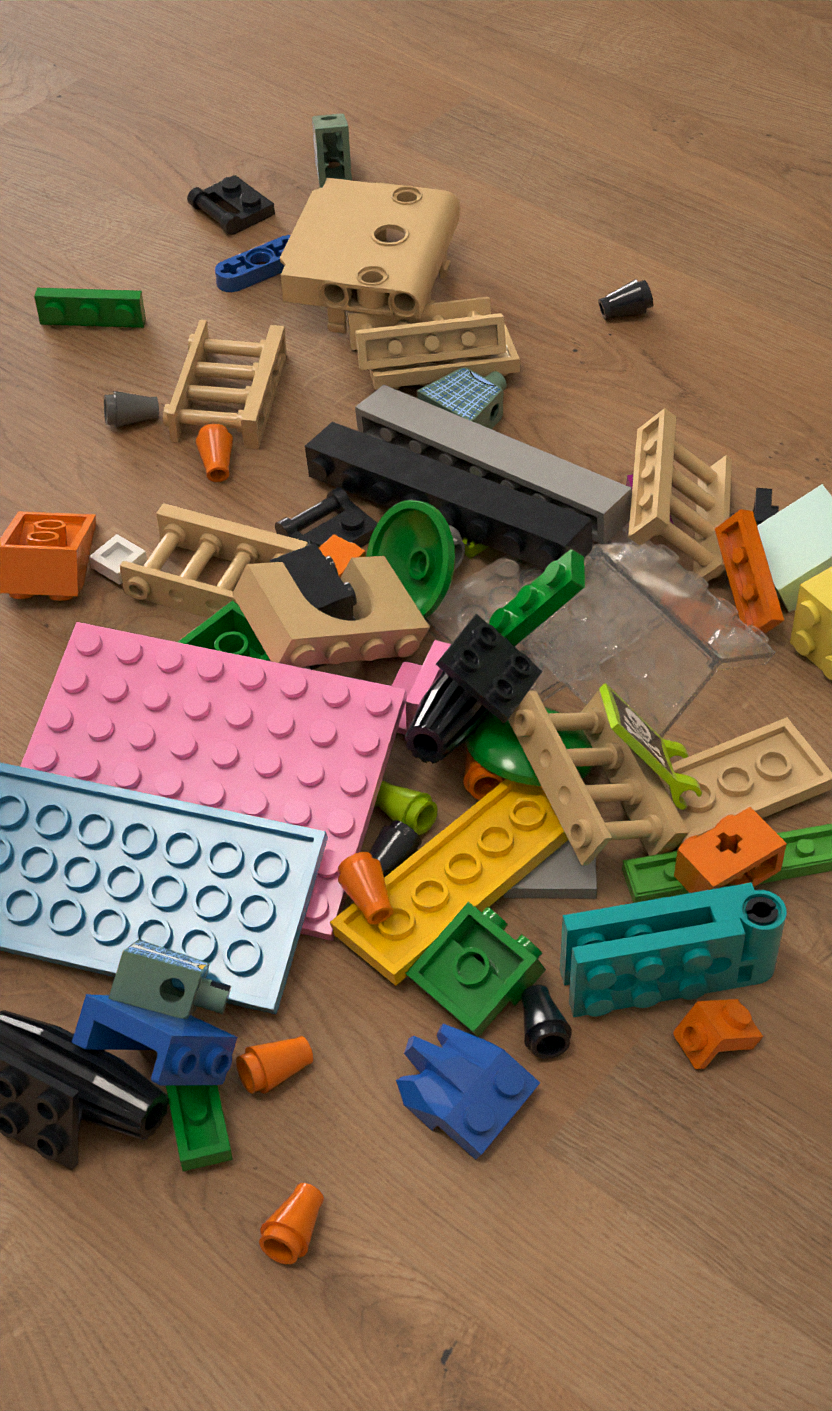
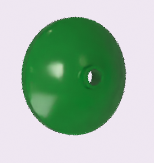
M407 500L394 505L377 523L368 545L366 557L385 556L422 616L426 619L440 606L453 580L456 558L453 536L444 516L431 504Z
M545 707L547 713H560L556 710ZM489 711L475 732L465 741L468 752L481 766L498 776L522 784L541 786L509 721L507 720L505 723H502ZM583 730L557 731L566 749L593 748ZM577 766L576 768L583 779L592 771L593 766Z

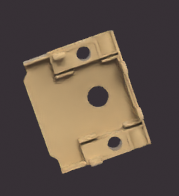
M327 178L322 188L312 191L280 256V262L285 266L281 273L283 302L327 307L328 331L344 334L347 332L346 311L385 316L396 314L403 318L415 316V319L420 320L426 304L435 303V301L431 300V290L439 270L440 278H445L451 263L450 260H447V250L460 219L459 200L453 193L445 190ZM387 229L400 230L405 234L404 238L397 242L386 243L379 241L387 240Z

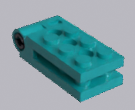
M751 882L563 915L559 970L564 986L570 985L569 1005L573 1017L585 1015L597 1017L605 1015L612 1010L629 1007L648 1008L658 1002L679 998L692 1000L707 993L757 985L768 981L773 976L776 968L787 915L785 903L779 896L770 891L754 890Z

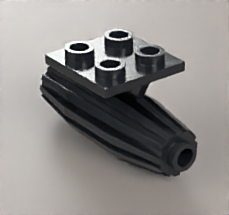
M476 613L437 661L436 665L443 672L419 703L405 735L407 749L411 750L415 758L421 759V762H431L434 764L442 761L475 732L489 711L502 723H505L543 671L528 656L521 653L507 638H504L492 625L488 624Z
M2 1010L0 1011V1133L2 1135L14 1138L36 1150L42 1157L54 1160L73 1170L78 1165L79 1129L82 1120L143 1140L152 1136L155 1130L160 1127L168 1110L169 1099L167 1098V1093L126 1061L106 1050L84 1049L72 1043L74 1034L59 1026Z

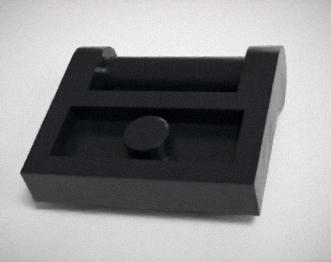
M236 175L226 177L205 189L193 188L187 196V201L192 207L197 210L202 209L220 223L221 229L229 235L239 233L275 215L274 203Z
M337 487L328 492L327 498L291 519L285 517L276 522L275 530L277 534L306 541L308 545L315 543L318 548L334 534L348 542L355 543L361 548L370 542L377 522L350 501L347 493L341 487ZM334 511L338 513V515H336L335 517L329 519L328 521L317 526L316 528L305 533L304 535L300 533V531H302L303 529L309 527L310 525L321 520L322 518L333 513Z

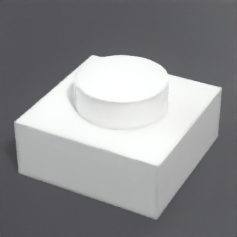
M116 534L92 553L89 559L92 569L120 585L123 583L120 572L122 561L144 566L147 556L145 550Z

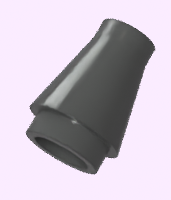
M113 391V394L104 395L106 425L114 424L115 428L150 419H158V398Z

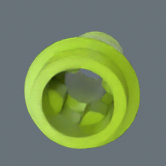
M386 781L381 782L375 806L379 807L393 821L403 822L417 834L426 833L434 824L438 813L437 804L432 801L431 796L424 792L392 785Z

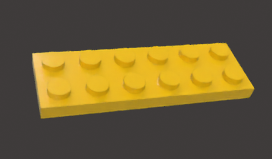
M505 779L384 878L389 902L393 908V914L390 918L378 924H369L357 905L352 903L330 921L333 935L395 986L407 977L405 973L467 902H470L482 912L568 841L542 786L527 785Z

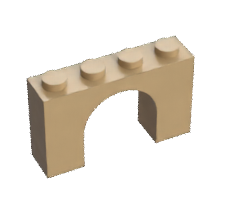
M385 556L351 558L340 577L343 583L349 582L356 594L357 605L353 606V614L356 621L340 620L331 617L311 605L299 590L283 562L247 564L232 593L270 661L301 668L312 665L413 656L430 628Z

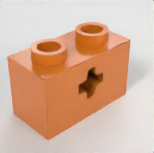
M748 807L735 816L733 814L725 816L714 828L700 836L694 835L686 839L677 850L674 877L689 893L751 882L753 887L781 871L787 843L751 807Z

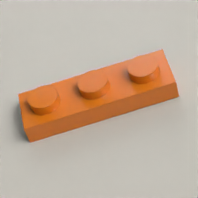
M740 509L714 530L744 637L758 639L782 623L784 617L754 513L750 510Z

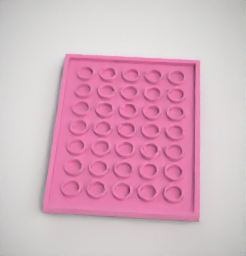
M76 622L20 767L326 831L328 836L327 844L300 934L333 941L335 935H333L330 921L342 912L347 893L338 883L340 875L338 866L347 857L361 851L405 707L407 692L406 689Z

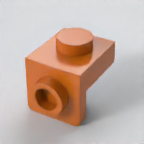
M738 999L697 1001L673 1032L675 1039L695 1069H705L718 1052L754 1049L763 1038V1035L753 1022L750 1012Z

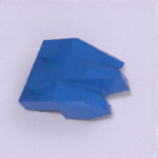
M442 1024L436 1035L441 1047L416 1036L408 1039L404 1054L420 1073L418 1075L402 1076L396 1082L403 1104L430 1130L439 1126L476 1160L484 1153L538 1087L540 1082L504 1049L467 1032Z

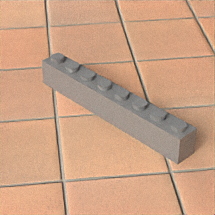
M382 385L355 407L359 432L592 518V540L603 545L630 521L631 487L389 386Z

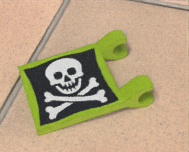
M607 683L603 684L599 690L611 729L669 785L675 806L684 810L687 808V804L684 798L680 796L684 791L692 790L698 797L702 796L701 788L695 778L675 773L670 758L673 756H681L683 759L689 757L686 748L681 743L662 739Z

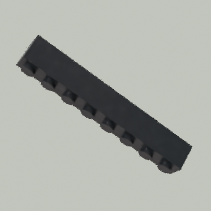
M331 422L305 445L309 477L335 487H341L349 493L388 508L407 500L429 503L441 512L448 525L457 529L462 537L543 569H546L551 562L560 559L570 549L581 554L584 558L592 551V518L338 423Z

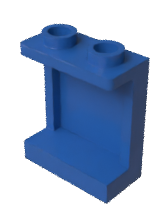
M86 994L72 1043L84 1049L95 1050L154 1049L158 1056L151 1081L160 1086L222 1085L224 1083L226 1074L232 1064V1054L238 1037L192 1015L188 1019H180L108 999L109 995Z

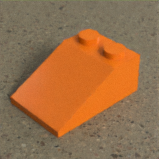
M18 511L0 538V593L9 594V597L14 599H27L33 595H49V598L52 600L65 601L72 599L73 596L78 597L85 583L96 525V515Z

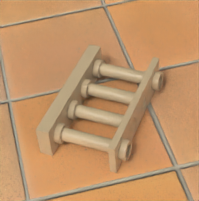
M489 297L426 304L420 320L415 319V316L403 318L396 314L385 316L361 312L347 313L351 350L358 351L360 370L506 353L504 316L502 313L491 314Z
M199 320L195 334H190L188 354L171 403L165 404L163 411L164 426L169 427L171 442H179L184 424L202 426L220 424L226 428H237V432L243 435L244 448L259 449L287 356L285 326L270 325L266 339H261L260 343L209 339L207 320ZM209 353L259 357V362H254L253 366L206 362ZM201 376L252 380V385L246 386L245 389L199 386L198 383ZM193 400L244 404L245 406L244 410H239L238 413L190 409Z
M664 408L637 429L628 538L641 546L653 536L661 535L694 559L692 584L699 588L712 578L719 577L726 570L714 529L727 520L730 515L732 459L725 455L709 467L675 441L676 416ZM673 459L698 477V485L673 467ZM672 486L697 504L696 512L672 495ZM670 513L695 531V540L670 522Z
M163 503L156 513L161 541L144 566L127 561H122L120 564L124 593L139 600H147L210 618L229 602L234 601L237 603L232 595L233 589L247 564L270 563V560L308 546V542ZM176 547L196 551L180 576L160 571ZM212 556L232 561L216 586L196 581Z
M600 690L596 692L580 713H547L537 691H529L508 721L581 865H589L610 840L640 838L649 856L672 852L689 831L658 774L611 729ZM583 730L593 748L566 749L557 731ZM602 765L611 784L585 785L576 767ZM621 802L631 821L604 822L595 803Z

